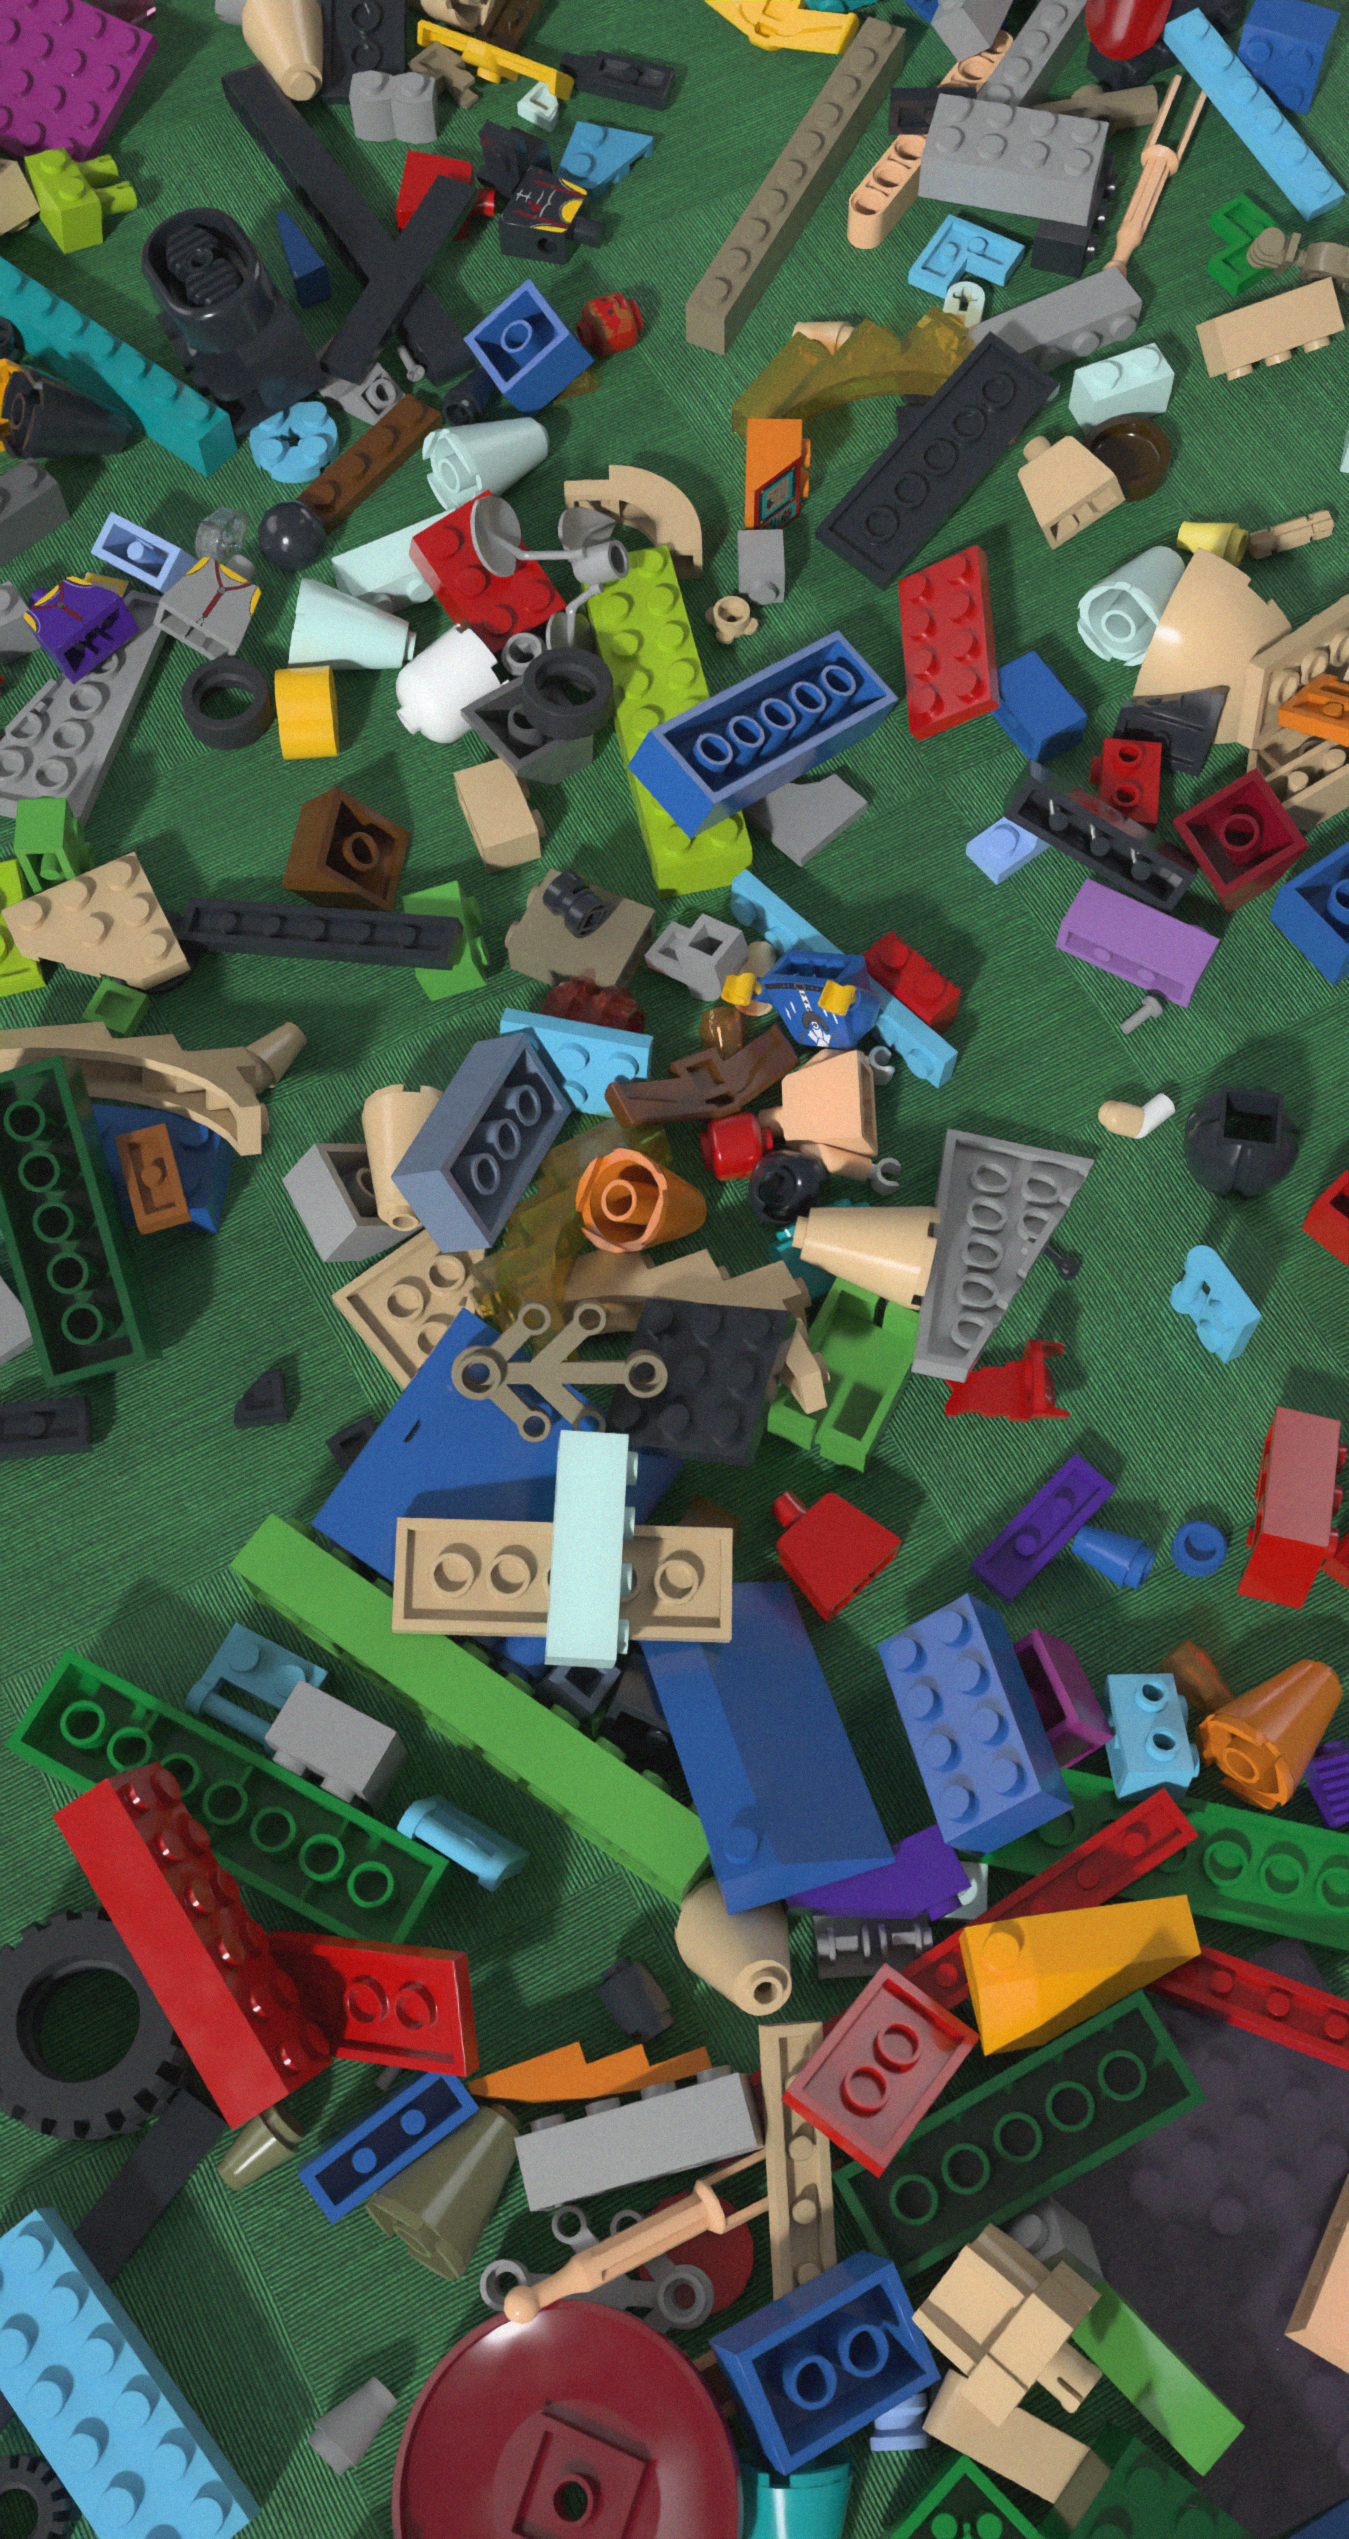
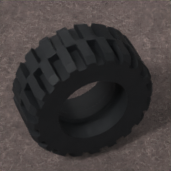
M85 1906L82 1913H75L69 1908L51 1913V1923L43 1926L37 1921H33L21 1929L20 1933L24 1940L15 1948L5 1943L0 1949V1962L2 1963L0 1966V2109L10 2118L24 2123L25 2127L58 2139L72 2142L86 2140L93 2143L111 2141L112 2135L117 2133L130 2135L144 2128L143 2120L153 2114L160 2117L171 2104L168 2098L177 2087L185 2089L193 2077V2074L187 2071L191 2058L105 1907ZM98 1968L117 1972L125 1977L134 1987L140 2004L139 2027L131 2048L114 2068L95 2079L80 2081L59 2075L46 2062L41 2046V2026L48 2004L66 1982L83 1972Z

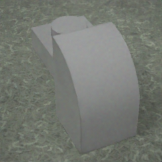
M702 913L691 929L671 921L644 956L649 968L686 984L691 997L703 1001H715L722 994L726 976L728 974L737 976L747 963L749 951L742 930Z

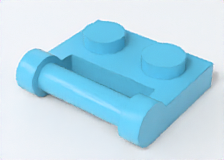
M1199 1245L1193 1247L1184 1262L1186 1273L1183 1280L1174 1286L1170 1294V1304L1175 1311L1191 1316L1197 1325V1334L1204 1347L1211 1353L1216 1352L1223 1363L1226 1364L1242 1355L1262 1315L1218 1254L1208 1246ZM1204 1282L1211 1289L1208 1297L1201 1289Z
M236 1622L202 1678L190 1690L184 1707L198 1716L206 1713L264 1745V1752L274 1757V1751L264 1739L272 1724L217 1695L224 1682L280 1712L299 1679L323 1691L331 1676L328 1671Z
M440 1794L413 1802L404 1813L397 1827V1831L411 1840L416 1838V1836L477 1875L479 1877L478 1884L491 1892H494L503 1880L519 1874L531 1853Z

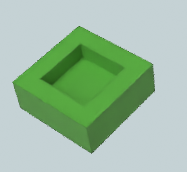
M104 978L81 1019L83 1023L104 1022L113 1038H132L148 1011L151 1002L147 994Z

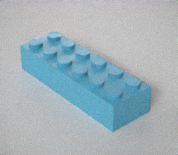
M55 2208L35 2209L0 2238V2389L100 2539L232 2538L261 2513L262 2509Z

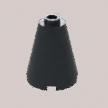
M20 365L23 372L13 371L10 375L1 408V418L9 420V434H1L6 453L11 457L18 459H28L31 457L32 459L117 455L122 451L123 447L129 445L132 437V424L127 420L124 410L33 366Z

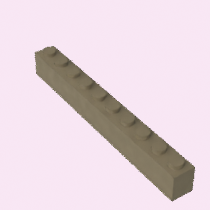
M868 16L685 303L686 342L723 356L726 355L903 71L906 29Z

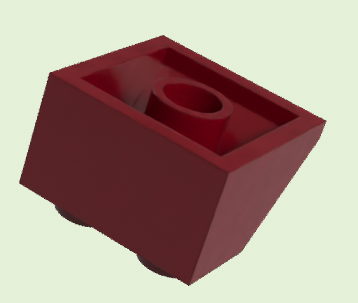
M1257 767L1172 820L1180 842L1188 854L1193 856L1195 865L1227 914L1232 913L1269 890L1309 848L1308 843Z

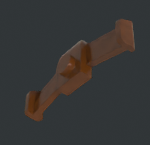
M776 1022L772 1025L771 1029L724 1062L716 1048L713 1047L672 1062L668 1070L671 1079L621 1085L618 1081L612 1082L607 1086L604 1097L621 1128L696 1119L703 1123H708L711 1119H719L740 1113L742 1106L799 1066L801 1061L779 1023Z

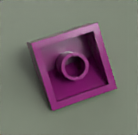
M1036 1628L1013 1645L1060 1769L1073 1766L1115 1737L1070 1644Z

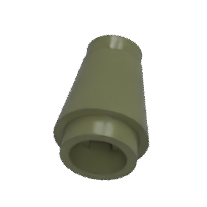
M276 2102L250 2119L226 2152L224 2158L216 2165L217 2171L232 2189L240 2192L247 2184H251L298 2152L297 2144L305 2137V2132L291 2112L282 2104Z

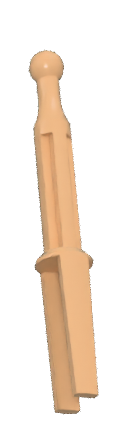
M1177 74L1169 85L1143 149L1140 160L1143 170L1118 229L1116 250L1112 260L1103 268L1104 271L1116 266L1125 279L1127 276L1126 265L1132 252L1141 244L1167 177H1171L1178 171L1207 98V95L1202 90L1195 102L1176 152L1172 151L1169 147L1155 145L1182 79Z
M765 2148L752 2151L696 2180L692 2195L572 2256L568 2263L552 2276L531 2287L524 2285L514 2287L507 2293L504 2300V2312L507 2318L521 2325L530 2323L537 2317L541 2308L567 2295L590 2292L706 2230L722 2235L769 2210L767 2196L725 2218L719 2200L711 2186L765 2159ZM843 2158L831 2163V2174L846 2166Z

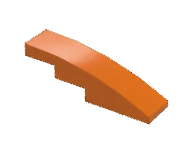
M578 2041L468 2082L471 2095L476 2100L530 2105L595 2103L619 2097L620 2099L641 2095L640 2090L665 2082L675 2081V2085L678 2086L697 2080V2073L711 2069L712 2065L704 2046L649 2067L642 2044L587 2064L582 2047Z

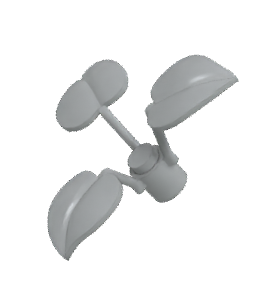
M494 495L474 500L475 503L472 507L470 522L472 541L480 561L491 573L499 577L513 575L516 558L518 560L567 559L572 564L577 580L580 583L589 585L587 590L567 605L565 613L557 612L551 615L546 629L547 650L572 647L581 648L594 654L593 637L589 622L584 615L576 614L578 607L592 596L604 592L603 583L625 578L629 573V556L624 545L618 540L610 541L616 520L589 508L574 507L567 509L562 513L558 525L559 540L564 550L524 551L518 548L521 541V529L512 507L505 500ZM568 681L580 692H590L588 686L579 682Z

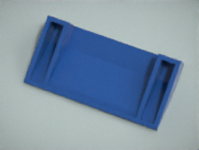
M787 1582L732 1583V1640L729 1643L636 1640L641 1656L646 1658L706 1837L711 1865L728 1916L895 1863L893 1851Z

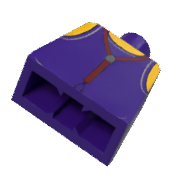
M74 576L67 577L51 591L46 588L35 590L29 599L30 608L24 614L25 622L42 649L74 685L139 631L136 622L120 595Z

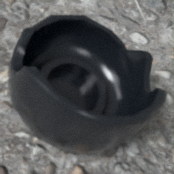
M300 501L279 502L265 512L258 526V540L264 557L283 571H303L315 564L327 543L323 517L313 507Z
M782 1149L768 1152L756 1162L751 1171L748 1184L749 1204L753 1212L766 1223L781 1227L791 1225L797 1222L798 1216L806 1217L810 1208L820 1204L821 1200L818 1189L820 1181L827 1179L826 1171L815 1157L795 1150Z

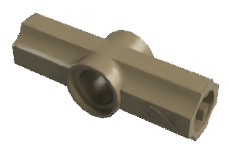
M1089 84L1078 89L1070 99L1028 107V109L1109 122L1107 139L1110 138L1115 130L1154 123L1159 112L1157 92L1154 85L1105 93L1101 86Z

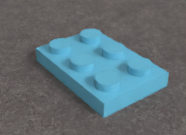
M505 1008L500 1022V1037L525 1034L571 1110L616 1119L604 1097L607 1086L617 1081L620 1085L650 1081L653 1036Z

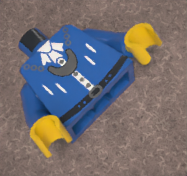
M788 950L764 977H756V975L749 972L742 973L739 977L734 974H728L721 994L722 999L735 1005L746 1006L750 1004L751 1000L770 1004L781 1015L794 1040L799 1044L860 1051L858 1042L874 1027L882 1000L878 992L871 990L864 956Z

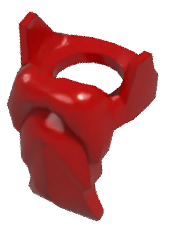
M1028 1339L1025 1344L1022 1360L1006 1362L1004 1367L984 1366L979 1371H971L964 1383L944 1379L952 1392V1395L944 1405V1414L948 1417H955L965 1413H980L985 1418L1006 1416L1008 1421L1022 1423L1035 1419H1068L1070 1417L1068 1411L1054 1406V1381L1050 1369L1044 1365L1043 1361L1044 1358L1062 1355L1064 1343Z

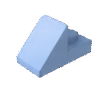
M1003 817L968 842L965 854L998 885L1051 845Z

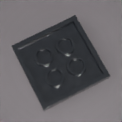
M646 1298L625 1360L638 1350L656 1352L665 1362L668 1375L667 1383L660 1393L649 1398L635 1396L628 1390L625 1384H617L605 1417V1433L629 1434L628 1451L752 1467L798 1321L791 1311ZM643 1362L635 1367L634 1374L638 1378L647 1379L653 1375L655 1368L652 1364Z

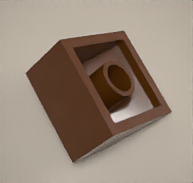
M335 787L302 804L282 886L318 907L392 912L410 832Z

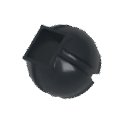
M1235 1082L1222 1085L1210 1091L1194 1105L1184 1127L1186 1136L1183 1141V1150L1189 1171L1195 1180L1206 1190L1223 1198L1230 1191L1237 1192L1240 1200L1256 1198L1269 1192L1289 1176L1300 1152L1298 1144L1301 1138L1300 1127L1295 1112L1287 1101L1284 1100V1094H1277L1261 1085H1256L1253 1089H1247L1244 1083ZM1225 1115L1263 1120L1268 1124L1267 1143L1224 1137Z

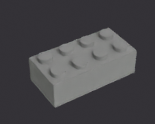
M940 93L922 153L918 196L1087 226L1103 162L1109 122Z

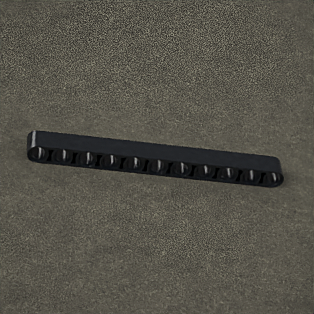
M261 61L253 62L222 76V88L232 110L364 291L395 242ZM424 284L394 333L400 342L407 347L416 364L425 369L424 375L434 387H438L475 368V360L470 347L464 341L465 337L426 284Z

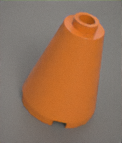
M619 1148L604 1157H597L589 1164L579 1181L575 1199L576 1211L582 1212L586 1227L581 1228L586 1238L602 1250L628 1254L695 1233L701 1228L706 1218L707 1205L703 1194L665 1166L638 1150Z
M1307 1659L1300 1660L1208 1715L1195 1729V1744L1201 1760L1207 1768L1214 1762L1226 1775L1220 1783L1244 1802L1264 1810L1273 1809L1278 1803L1284 1805L1293 1796L1342 1700L1343 1691L1338 1675L1330 1666L1323 1662Z

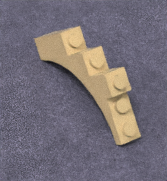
M104 1022L0 1030V1073L58 1055L79 1060L89 1097L138 1103L176 1113L207 1126L225 1138L241 1156L262 1154L261 1135L268 1134L269 1118L266 1105L258 1102L256 1094L263 1092V1074L260 1064L253 1062L244 1047L188 1052V1050H182L173 1034L120 1039L112 1038Z
M599 1249L516 1279L522 1303L530 1299H538L545 1302L550 1309L551 1323L549 1328L543 1334L535 1336L540 1348L548 1344L573 1319L575 1306L585 1299L597 1300L605 1308L606 1325L598 1334L635 1331L646 1298L791 1311L798 1322L779 1380L788 1387L806 1414L827 1407L823 1385L830 1382L828 1368L820 1352L811 1354L809 1350L811 1344L807 1332L808 1326L804 1309L811 1306L809 1292L801 1277L793 1279L783 1260L730 1278L724 1265L715 1266L707 1249L655 1267L650 1254L641 1256L639 1251L619 1254ZM530 1309L525 1313L531 1326L540 1325L545 1319V1315L539 1309ZM585 1309L579 1316V1320L587 1326L595 1325L600 1319V1314L594 1309Z

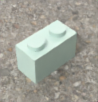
M1154 342L1075 370L1068 408L1085 436L1094 427L1109 419L1125 416L1146 419L1166 412L1175 373Z

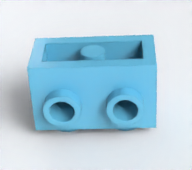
M1173 1673L1107 1675L1098 1702L1115 1736L1106 1742L1105 1745L1117 1801H1145L1162 1788H1165L1173 1800H1183L1192 1777L1198 1776L1200 1760L1196 1744L1189 1743L1186 1732L1188 1706L1184 1695H1178Z

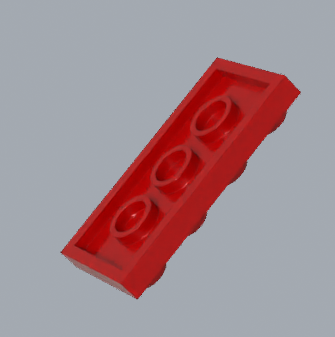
M975 545L898 581L909 733L918 741L1000 708L986 553L978 545Z
M279 1929L267 1935L269 1951L280 1970L286 1972L295 1982L299 1992L298 2001L310 2021L317 2024L324 2032L329 2043V2054L331 2057L467 2077L479 2068L467 1952Z

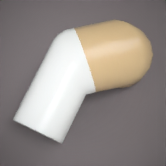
M1161 1093L1143 1107L1109 1100L1100 1107L1098 1119L1110 1132L1134 1139H1141L1175 1113V1106L1166 1095Z

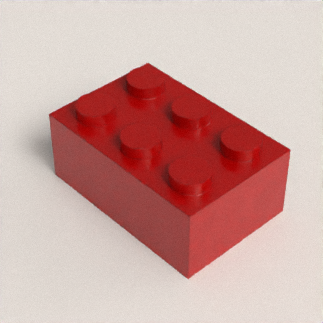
M488 489L413 536L408 556L454 624L459 623L463 632L468 628L471 629L486 645L496 660L500 662L502 660L503 648L512 636L518 633H530L538 637L546 632L551 615L557 612L565 613L567 605L537 560H518L516 558L515 572L509 577L494 575L482 564L473 545L470 522L472 507L475 503L474 500L492 495ZM521 538L520 545L518 548L524 551H530L525 542L523 541V539Z

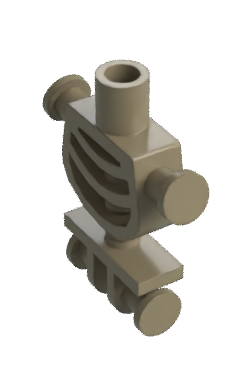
M1270 227L1265 229L1247 250V263L1254 269L1268 267L1273 269V275L1281 276L1290 265L1297 268L1300 267L1299 277L1304 282L1311 284L1331 277L1336 295L1340 293L1349 294V247L1330 242H1316L1309 244L1307 250L1300 249L1298 244L1301 234L1293 232L1290 236H1285L1280 229Z

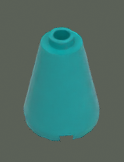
M751 2445L736 2450L742 2480L743 2532L745 2539H842L854 2474L852 2453L841 2446L833 2445L792 2472L783 2475L757 2459Z

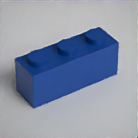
M419 2070L296 2166L297 2175L333 2225L475 2113L479 2107L457 2076Z

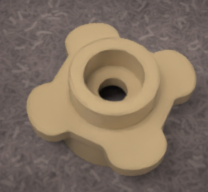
M737 596L721 598L714 607H710L705 613L706 622L713 625L716 630V640L722 644H730L734 639L739 638L743 634L753 635L758 629V621L750 617L748 603Z

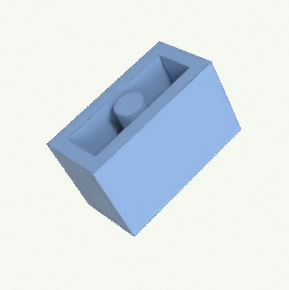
M113 512L110 513L90 552L116 569L162 594L171 589L199 562L198 559L181 548Z

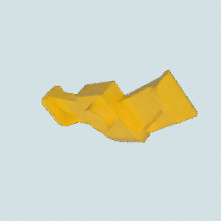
M704 0L749 37L751 44L769 52L781 48H790L838 55L845 54L860 24L858 16L854 13L849 12L846 15L805 10V0Z
M425 20L418 22V45L427 48L434 41H438L444 46L463 52L462 60L478 67L476 76L500 85L502 77L517 82L519 74L548 84L549 94L565 101L569 99L574 85V79L571 76Z

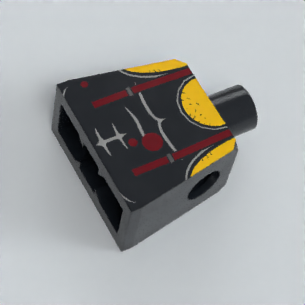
M530 165L498 220L501 254L560 265L569 263L579 243L599 249L603 244L606 234V224L590 218L589 194L585 189L533 165Z

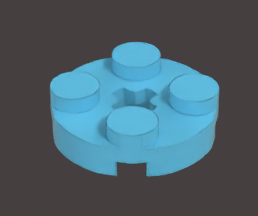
M317 401L293 403L251 428L249 437L255 464L260 470L262 466L263 469L269 471L271 478L284 483H302L315 479L321 475L320 468L325 466L329 460L332 465L339 454V438L334 420L327 414L326 407ZM301 438L298 441V446L294 447L289 446L288 440Z

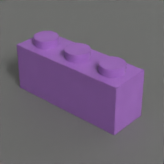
M1087 878L1061 922L1055 947L1187 1009L1212 964L1220 939L1210 935L1200 926L1188 925L1166 915L1150 904H1143L1127 897L1111 885L1099 884Z

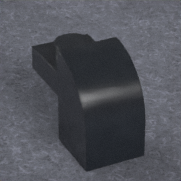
M489 120L478 132L485 164L479 170L476 177L482 186L488 189H496L497 193L511 199L530 165L539 167L552 174L553 169L548 142L514 126L508 130Z

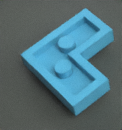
M949 214L909 270L908 284L945 299L948 289L955 283H958L964 272L967 271L1004 287L1022 261L1025 245Z

